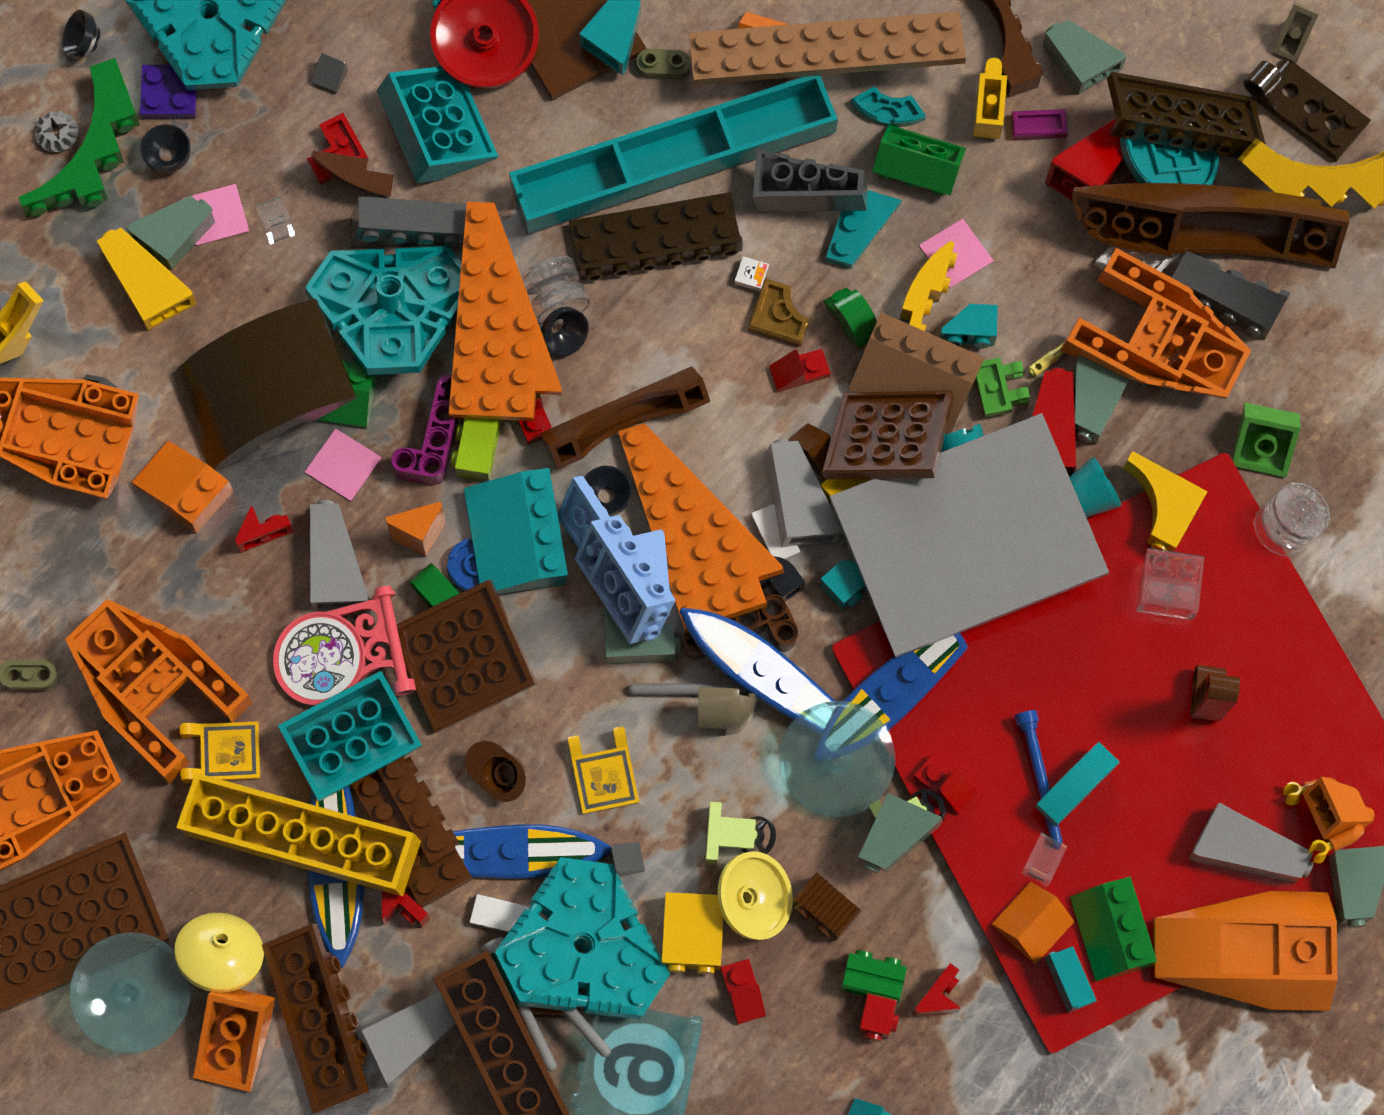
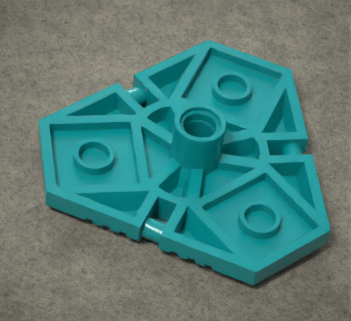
M125 0L152 41H158L159 51L187 90L238 87L262 45L260 38L262 33H269L287 1ZM209 15H215L213 18L205 19ZM246 26L252 28L251 32L245 30ZM171 31H174V32H175V33L171 34V35L168 36V37H167V35H166V34L170 33Z
M449 246L395 248L394 255H384V249L330 251L306 285L305 291L310 300H318L325 320L334 331H339L340 340L350 350V353L355 357L367 375L420 373L436 349V346H438L440 340L446 334L445 328L450 326L454 318L457 317L462 262Z
M560 857L528 903L530 905L529 909H524L492 955L516 1005L572 1012L577 1006L584 1007V1013L639 1020L643 1017L669 977L670 972L666 965L662 964V957L652 942L647 928L644 924H640L636 916L639 913L633 906L627 890L624 889L619 875L616 874L613 864ZM542 913L549 919L546 921L539 914ZM624 922H626L629 927V929L626 931H624L621 925ZM574 945L581 947L584 954L579 953ZM578 988L585 989V995H579Z

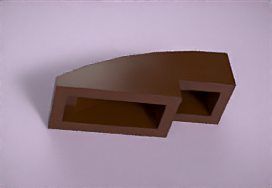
M315 150L311 152V159L337 180L370 195L383 198L391 197L394 175L367 170L368 159Z

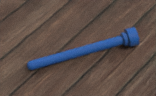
M1030 710L1014 715L1016 726L1025 734L1040 799H1042L1050 791L1035 730L1038 728L1037 723H1039L1037 710ZM1045 817L1051 844L1053 847L1059 848L1063 844L1059 824L1055 827Z

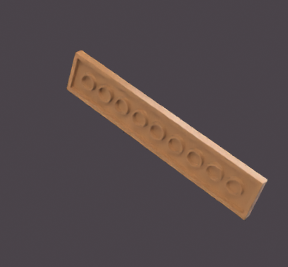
M960 11L689 33L694 85L965 64L966 62Z

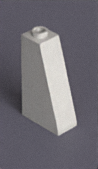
M778 439L770 443L765 455L781 547L836 543L842 534L841 526L799 442Z
M320 500L317 504H310V603L313 610H334L369 601L339 503H334L331 500Z
M1220 803L1213 809L1188 858L1193 862L1290 883H1296L1301 877L1306 879L1314 865L1310 861L1313 852L1308 853V849Z
M440 992L363 1029L362 1032L388 1087H391L447 1038L457 1026Z

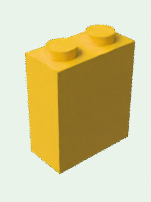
M666 892L662 964H665L668 971L672 973H684L686 968L697 969L698 974H714L715 970H720L722 954L723 915L719 907L718 895Z

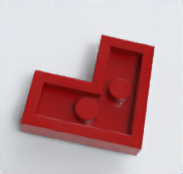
M344 113L319 124L320 130L330 146L321 152L368 159ZM311 157L307 158V162L320 185L334 179L332 175L316 164Z

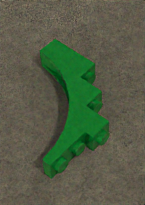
M116 58L90 66L94 84V110L91 125L84 142L72 160L55 177L39 188L18 197L26 217L40 216L49 209L66 207L78 199L82 208L97 207L103 201L109 200L99 171L112 170L119 164L124 163L114 134L119 132L127 133L132 131L134 127L140 126Z

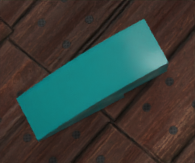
M1098 742L1035 807L1056 827L1114 770L1120 761Z

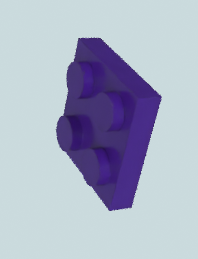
M142 65L141 118L196 119L197 90H187L170 65Z

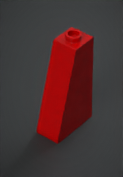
M1053 368L1044 372L1031 417L1043 414L1068 476H1071L1076 469L1073 371Z

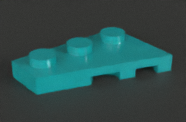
M868 190L867 211H841L825 261L852 269L870 246L874 237L886 225L894 211L896 212L902 200Z

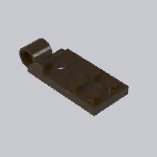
M1285 58L1277 67L1270 62L1261 61L1243 81L1245 89L1257 103L1336 162L1371 121V119L1296 63ZM1292 88L1296 92V96L1293 98L1286 97L1282 89ZM1313 104L1318 112L1310 114L1305 111L1304 105ZM1327 120H1334L1339 124V129L1331 130L1326 126L1325 122Z

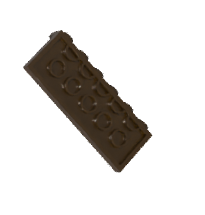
M1111 72L1107 77L1116 117V123L1110 129L1111 136L1238 158L1255 139L1266 144L1253 97Z
M730 192L569 221L580 280L596 281L603 276L612 274L624 276L630 273V271L640 269L641 271H651L656 269L657 266L662 265L679 266L684 261L690 260L702 262L718 255L730 257L742 251L743 245Z

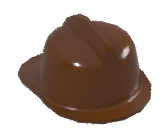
M480 741L468 749L465 755V767L468 775L498 801L509 802L517 799L522 794L525 788L526 776L524 765L518 758L492 741Z

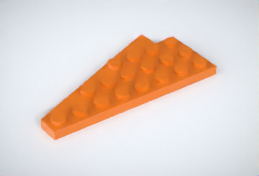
M467 202L449 416L453 418L534 421L536 394L562 395L563 391L495 203Z
M645 423L618 431L651 532L662 529L665 534L669 586L675 598V604L685 633L689 631L680 614L681 608L704 610L730 619L767 607L759 581L783 574L782 565Z

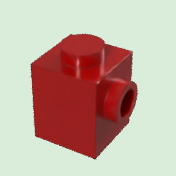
M867 994L858 1032L863 1033L865 1039L875 1042H881L882 1038L887 1039L890 1032L895 1033L899 1015L894 1014L897 1000Z

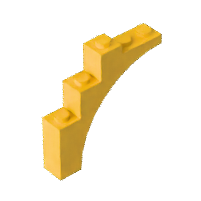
M1255 139L1237 158L1272 192L1303 197L1306 193L1304 189L1308 186L1326 204L1332 207L1334 204L1339 205L1349 194L1347 190L1351 188L1369 206L1376 208L1377 205H1384V151L1356 163L1337 166L1310 165L1288 159L1273 151L1260 140Z
M26 281L17 284L9 300L0 311V364L23 355L32 338L28 331L44 302Z

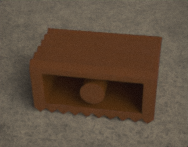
M817 872L793 898V904L796 905L794 911L805 920H808L810 917L818 924L816 929L827 939L833 937L838 940L861 912L860 908Z

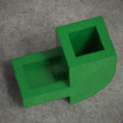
M846 287L836 291L831 297L823 301L826 310L840 320L848 340L858 348L868 343L877 319L869 304L858 290L850 291Z

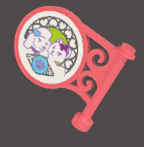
M391 586L376 588L373 599L327 612L305 614L292 621L283 630L275 645L273 667L278 683L289 696L303 704L315 706L361 682L369 673L382 668H394L397 681L391 685L395 696L416 692L414 679H408L391 601V598L396 596V593L392 590ZM363 610H373L376 612L378 620L376 626L367 631L363 628V622L368 620V624L374 626L375 619L371 615H359L355 626L341 616ZM362 636L365 637V638H370V639L366 642V644H365V642H364ZM384 642L389 644L392 660H384L386 658V650L380 646L375 648L379 655L373 656L371 654L372 647L377 643ZM367 659L373 662L366 666Z

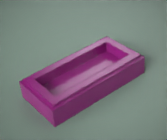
M1066 109L1011 112L1013 140L1067 138Z

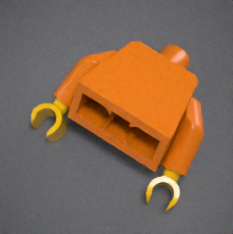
M1320 777L1317 780L1304 782V786H1300L1296 782H1289L1284 788L1283 795H1287L1286 804L1288 805L1298 804L1300 796L1304 795L1323 839H1328V842L1316 840L1312 843L1308 853L1313 851L1321 852L1315 856L1314 863L1323 862L1328 851L1333 850L1336 852L1357 841L1364 834V829L1374 820L1373 809L1365 806L1359 791L1354 787L1339 783L1331 777Z

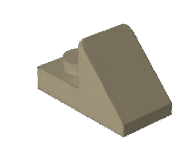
M1295 1L1272 52L1297 63L1320 12Z

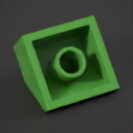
M1244 402L1232 456L1235 466L1287 477L1301 429L1300 414Z

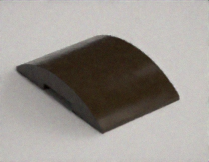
M317 299L281 308L229 331L193 354L172 374L205 460L215 471H219L261 449L260 444L304 421L311 423L357 399Z

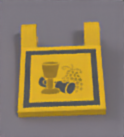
M258 721L180 724L181 738L200 737L201 769H181L182 783H192L195 773L224 781L260 779Z
M623 726L613 729L615 749L582 755L579 737L577 735L568 737L582 814L639 803L625 728Z

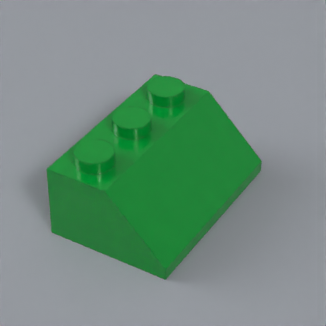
M888 125L880 142L872 172L878 173V176L883 179H897L904 181L910 187L918 188L921 186L930 189L936 195L944 196L947 194L951 196L966 147Z
M342 361L357 399L314 421L367 429L377 375H367L359 363Z
M1131 876L1098 885L1070 897L1095 982L1147 969L1157 962Z

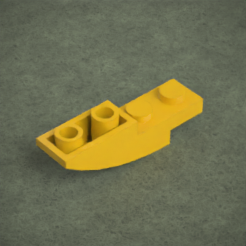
M949 241L929 258L917 274L906 295L900 318L910 321V325L923 331L926 329V325L922 324L923 316L930 315L933 301L939 302L941 293L947 294L951 278L946 277L948 268L954 269L958 253L953 252L955 242Z

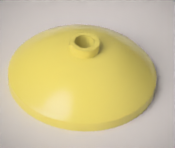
M746 852L735 856L724 867L718 882V902L721 913L727 924L740 936L750 940L768 939L777 935L787 924L793 905L791 884L782 866L769 855L761 852Z
M208 913L192 919L181 929L175 942L174 957L179 971L190 983L206 991L223 993L238 990L249 984L257 976L263 963L264 951L259 934L248 922L227 913ZM217 940H223L226 943L221 944Z

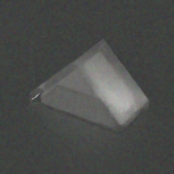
M281 197L255 206L270 244L296 235L290 214Z
M1041 833L1021 874L1047 887L1057 870L1067 846Z

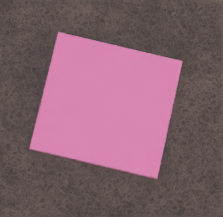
M236 184L192 196L197 201L202 199L207 202L213 209L212 214L215 219V223L199 239L196 246L249 232Z
M964 219L959 220L919 245L929 259L949 241L955 242L953 252L958 253L954 269L948 268L946 277L951 278L949 288L994 262Z
M335 428L305 470V473L349 501H352L382 457Z

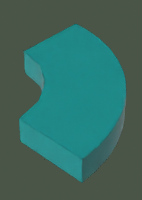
M874 86L851 99V104L859 113L869 120L885 126H910L926 119L925 113L912 95L903 98L889 97L882 94Z

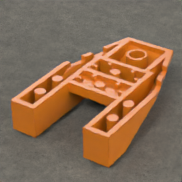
M1115 248L1097 281L1146 307L1130 341L1126 343L1079 317L1072 326L1060 350L1076 359L1081 355L1123 377L1137 382L1226 399L1251 350L1227 325L1225 327L1213 315L1214 312L1207 305L1204 306L1197 299L1190 287Z
M106 599L65 638L103 718L168 784L180 774L181 769L187 768L190 765L186 756L148 720L168 698L188 680L231 723L252 704L249 695L188 636L181 635L165 625L151 621L139 613L109 599Z

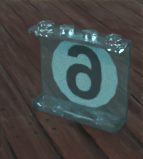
M647 1009L640 1020L589 1014L588 1020L593 1021L592 1028L610 1047L611 1053L608 1057H602L584 1037L582 1049L587 1050L585 1062L579 1061L576 1079L581 1080L579 1091L573 1090L570 1108L575 1109L574 1115H685L704 1017L692 1015L689 1018Z

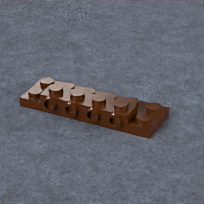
M403 756L353 783L352 786L372 822L412 832L421 840L407 884L418 904L424 908L473 879L455 846L460 844L452 829L446 831L441 823L446 820L438 804L434 807L431 806L427 799L432 796L424 780L418 783L414 776L418 769L411 757L405 759Z
M318 924L307 925L262 944L313 1114H319L369 1094L361 1067L366 1065L364 1057L368 1054L367 1048L362 1040H358L355 1031L359 1027V1022L356 1015L349 1011L346 1002L350 999V993L347 986L343 983L341 984L338 973L341 972L340 961L335 955L332 956L331 952H326Z

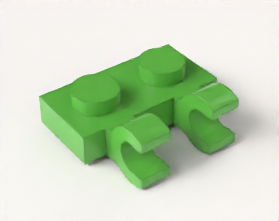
M1001 358L983 361L976 377V383L985 418L1012 413V405L1029 403L1028 387L1008 391L1006 379L1013 380L1023 377L1022 361L1002 365Z

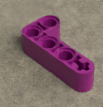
M452 375L442 376L437 383L422 450L399 448L393 452L391 463L394 474L399 479L426 485H437L444 480L459 418L451 417L446 421H441L437 417L442 413H449L450 402L447 401L446 392H449L451 388ZM435 439H443L445 441V444L441 447L431 445ZM402 460H410L412 462L407 468L397 466ZM430 465H437L439 467L436 473H427L425 471Z

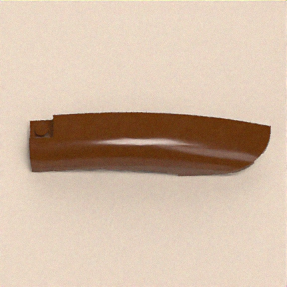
M1185 183L1109 184L1074 188L1072 197L1073 209L1077 220L1081 221L1086 227L1087 233L1095 239L1115 247L1172 257V254H1184L1186 251L1191 253L1242 254L1279 258L1336 269L1349 225V211L1321 206V200L1239 187Z

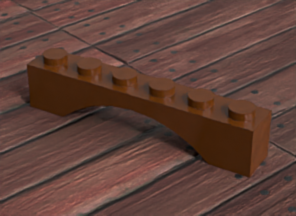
M981 0L989 8L997 21L1002 36L1001 75L1007 76L1006 94L1008 98L1038 88L1041 76H1043L1042 67L1039 61H1035L1031 54V43L1028 38H1024L1021 32L1022 25L1019 17L1013 15L1010 8L1011 0Z
M691 366L541 432L540 435L548 457L557 469H561L583 459L598 444L620 430L652 418L687 413L711 401L703 378Z

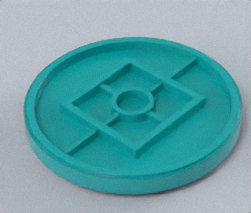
M1120 138L1125 163L1139 183L1212 185L1215 180L1219 166L1218 154Z

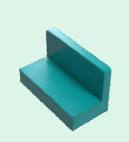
M1073 946L1057 953L1053 951L1045 957L1047 966L1068 1013L1097 1001Z

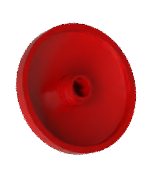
M442 0L432 18L430 39L437 62L452 79L471 88L494 89L515 81L529 68L538 49L539 29L535 13L527 0Z

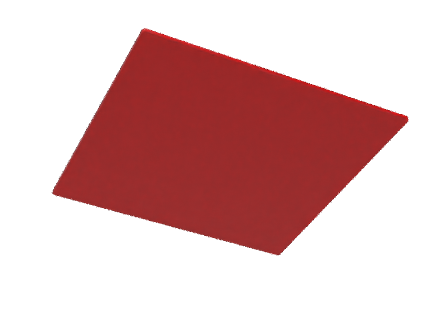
M1221 453L1178 475L1206 490L1207 493L1172 556L1167 553L1163 555L1154 551L1151 545L1147 543L1152 530L1153 512L1146 491L1122 502L1121 506L1087 519L1109 574L961 632L960 634L968 646L967 650L903 719L879 737L910 797L917 791L926 789L913 777L932 754L953 771L958 768L976 790L975 796L958 815L945 805V819L931 836L1046 1050L1050 1054H1054L1184 987L1154 978V965L1147 969L1095 982L1070 901L1071 896L1098 885L1131 876L1153 950L1154 918L1268 891L1328 892L1333 909L1336 908L1329 855L1333 850L1328 851L1325 860L1321 863L1313 862L1315 856L1321 853L1313 851L1310 861L1314 865L1306 879L1301 877L1296 883L1193 862L1188 859L1213 809L1218 803L1309 850L1314 841L1322 840L1328 842V839H1323L1304 795L1300 796L1298 804L1288 805L1286 804L1287 795H1283L1284 788L1289 782H1296L1300 786H1304V782L1317 780L1320 777H1331L1339 783L1356 788L1365 806L1372 808L1374 811V820L1364 829V834L1357 841L1342 849L1384 846V719L1227 453ZM880 621L836 642L832 647V651L853 690L894 657ZM1196 665L1226 668L1227 676L1240 678L1238 700L1221 721L1196 719L1190 716L1193 676ZM1037 710L1039 723H1037L1038 728L1035 730L1050 790L1098 742L1120 761L1114 770L1059 823L1063 844L1059 848L1052 846L1045 816L1035 807L1041 799L1025 734L1016 726L1014 715L1021 712ZM922 793L917 797L919 801L921 800ZM928 794V801L934 806V812L940 816V807L937 800ZM1030 882L1055 895L1074 920L1069 929L1036 965L991 925ZM1073 946L1097 1001L1068 1013L1047 966L1045 957L1053 951L1057 953Z

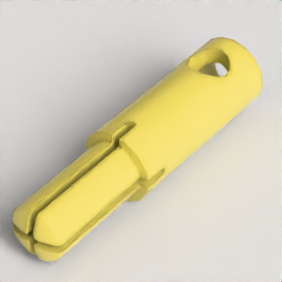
M1063 343L1054 350H1050L1028 367L1032 376L1037 377L1059 360V357L1064 354L1063 351H1060Z

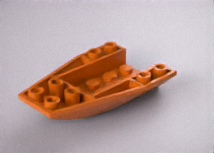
M0 378V458L52 486L107 500L118 482L133 434L139 394L84 379Z
M98 730L0 750V870L26 859L122 783Z
M1268 891L1154 918V953L1157 960L1154 964V978L1269 1010L1330 1011L1338 977L1337 920L1328 892Z

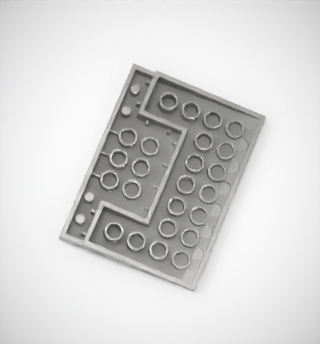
M1042 413L941 452L935 478L872 479L830 496L831 505L841 526L845 541L895 658L1109 574V570Z

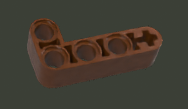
M779 595L765 596L767 607L774 605L781 610L778 615L768 614L766 612L767 607L730 618L740 623L739 620L742 617L748 616L753 618L755 623L747 628L756 634L767 631L772 644L779 651H790L797 643V625L785 600ZM785 630L792 634V639L783 641L779 639L777 634ZM689 632L684 633L682 650L685 656L694 660L705 657L706 655L700 648L690 645V640L693 639Z
M1196 665L1192 686L1191 718L1221 721L1238 700L1240 678L1227 676L1226 668Z

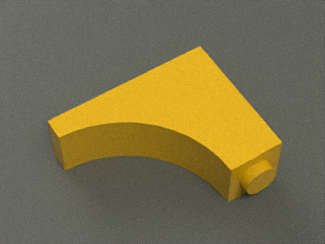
M1132 451L1123 469L1140 482L1151 502L1153 524L1147 543L1151 545L1154 551L1163 555L1167 553L1172 556L1207 491Z

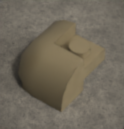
M699 687L697 728L725 729V735L737 734L745 729L753 719L756 695L754 693L749 694V697L739 695V689Z

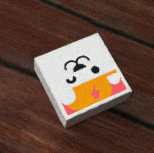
M743 256L734 284L761 292L769 264Z

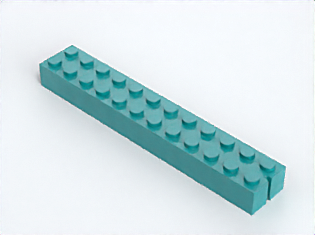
M806 76L509 172L510 186L516 203L520 207V213L527 232L531 233L755 160L757 148L764 149L767 153L773 154L834 134L837 130L838 118L821 76Z

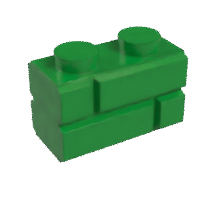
M856 950L855 954L849 953L840 991L864 997L867 994L897 1000L896 1004L898 1005L907 966H902L901 960L892 957H885L884 961L873 959L872 953L863 950Z

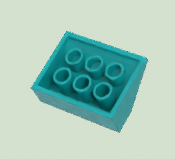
M441 66L390 72L376 90L416 183L441 180L498 158L497 151L468 86L452 79Z
M549 468L521 471L463 489L479 584L489 579L492 580L498 594L566 584L568 572Z
M382 671L278 725L318 802L422 747Z

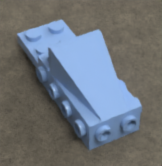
M583 476L573 477L557 515L579 548L575 561L628 643L632 644L644 640L651 641L660 635L661 629L675 603V598L669 590L665 534L661 529L633 536L630 528L625 524L620 515L612 517L608 515L606 508L602 506L594 494V490Z

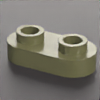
M645 49L637 56V70L642 76L647 78L681 79L690 71V58L682 50ZM648 58L654 59V62L647 63L645 60ZM677 59L680 60L681 63L676 65L673 63V61Z
M8 660L0 666V682L9 690H48L58 680L56 668L47 660ZM14 672L19 673L17 680H10L11 674ZM41 673H48L46 680H39Z

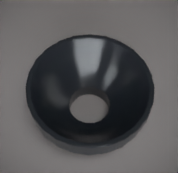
M78 9L68 19L62 38V49L66 57L81 59L90 52H94L97 48L101 34L92 14Z
M162 124L151 128L144 135L140 144V151L144 162L152 170L160 173H172L181 169L187 163L191 154V145L187 134L181 128L170 124ZM165 149H173L176 152L174 159L170 161L162 160L160 154Z
M566 306L551 312L541 327V333L548 351L553 355L561 357L569 356L579 350L587 339L589 332L588 320L585 315L575 308ZM562 319V328L558 332L553 333V323Z
M607 465L599 466L589 471L584 477L589 486L594 490L597 498L599 492L603 489H610L614 492L615 497L613 501L609 503L600 501L602 506L606 508L609 516L619 514L629 504L632 495L631 482L628 476L619 468Z

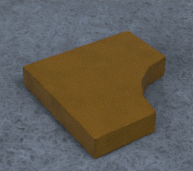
M765 278L748 330L801 347L809 324V318L800 314L793 306L790 297V285Z

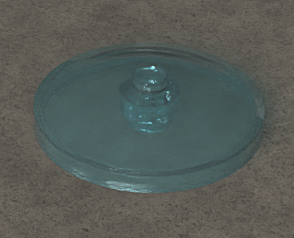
M827 701L806 709L793 720L781 742L779 765L787 789L801 805L821 815L844 817L866 810L870 804L879 800L885 793L894 773L895 750L887 728L874 713L852 702Z
M134 932L110 936L91 947L76 966L70 984L72 1012L82 1031L98 1045L112 1051L124 1053L141 1052L154 1048L171 1037L183 1022L191 997L190 982L179 971L175 962L174 950L156 937Z

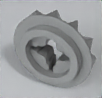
M61 110L59 112L49 111L44 117H39V122L34 126L37 143L49 152H62L69 149L76 142L79 132L78 125L71 114L68 115ZM54 123L58 128H62L59 130L60 139H57L54 133L51 132L52 124Z

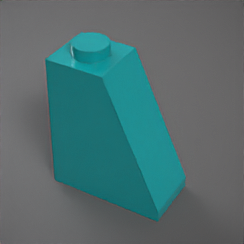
M608 0L579 34L580 46L622 76L627 70L641 15L640 0Z

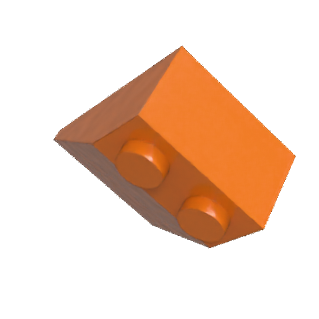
M170 441L164 444L131 482L196 534L233 492L230 482L208 464Z
M242 989L223 993L211 991L207 998L193 1078L250 1092L269 1031L275 997Z

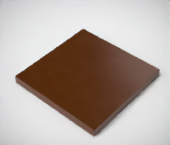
M527 0L535 13L539 29L538 49L531 66L552 100L613 70L580 46L579 35L608 0ZM637 32L629 61L636 58L641 51L647 49Z
M952 391L843 393L822 471L824 479L935 478L954 399Z
M490 579L397 624L406 671L409 677L414 679L416 694L433 733L440 732L537 685L496 588Z

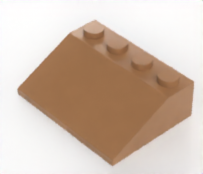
M881 312L848 390L853 392L952 391L954 399L946 428V433L949 434L955 426L985 358Z

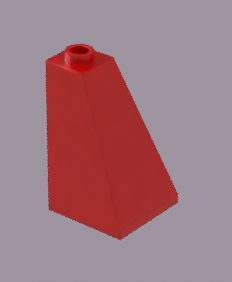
M1116 118L1055 156L1051 161L1045 184L1071 201L1074 188L1111 184L1125 164L1120 138L1110 134V129L1116 123Z

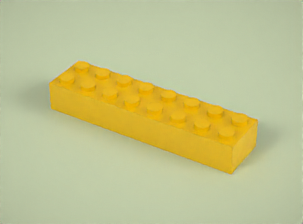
M195 773L176 827L184 835L402 897L421 840L412 832Z

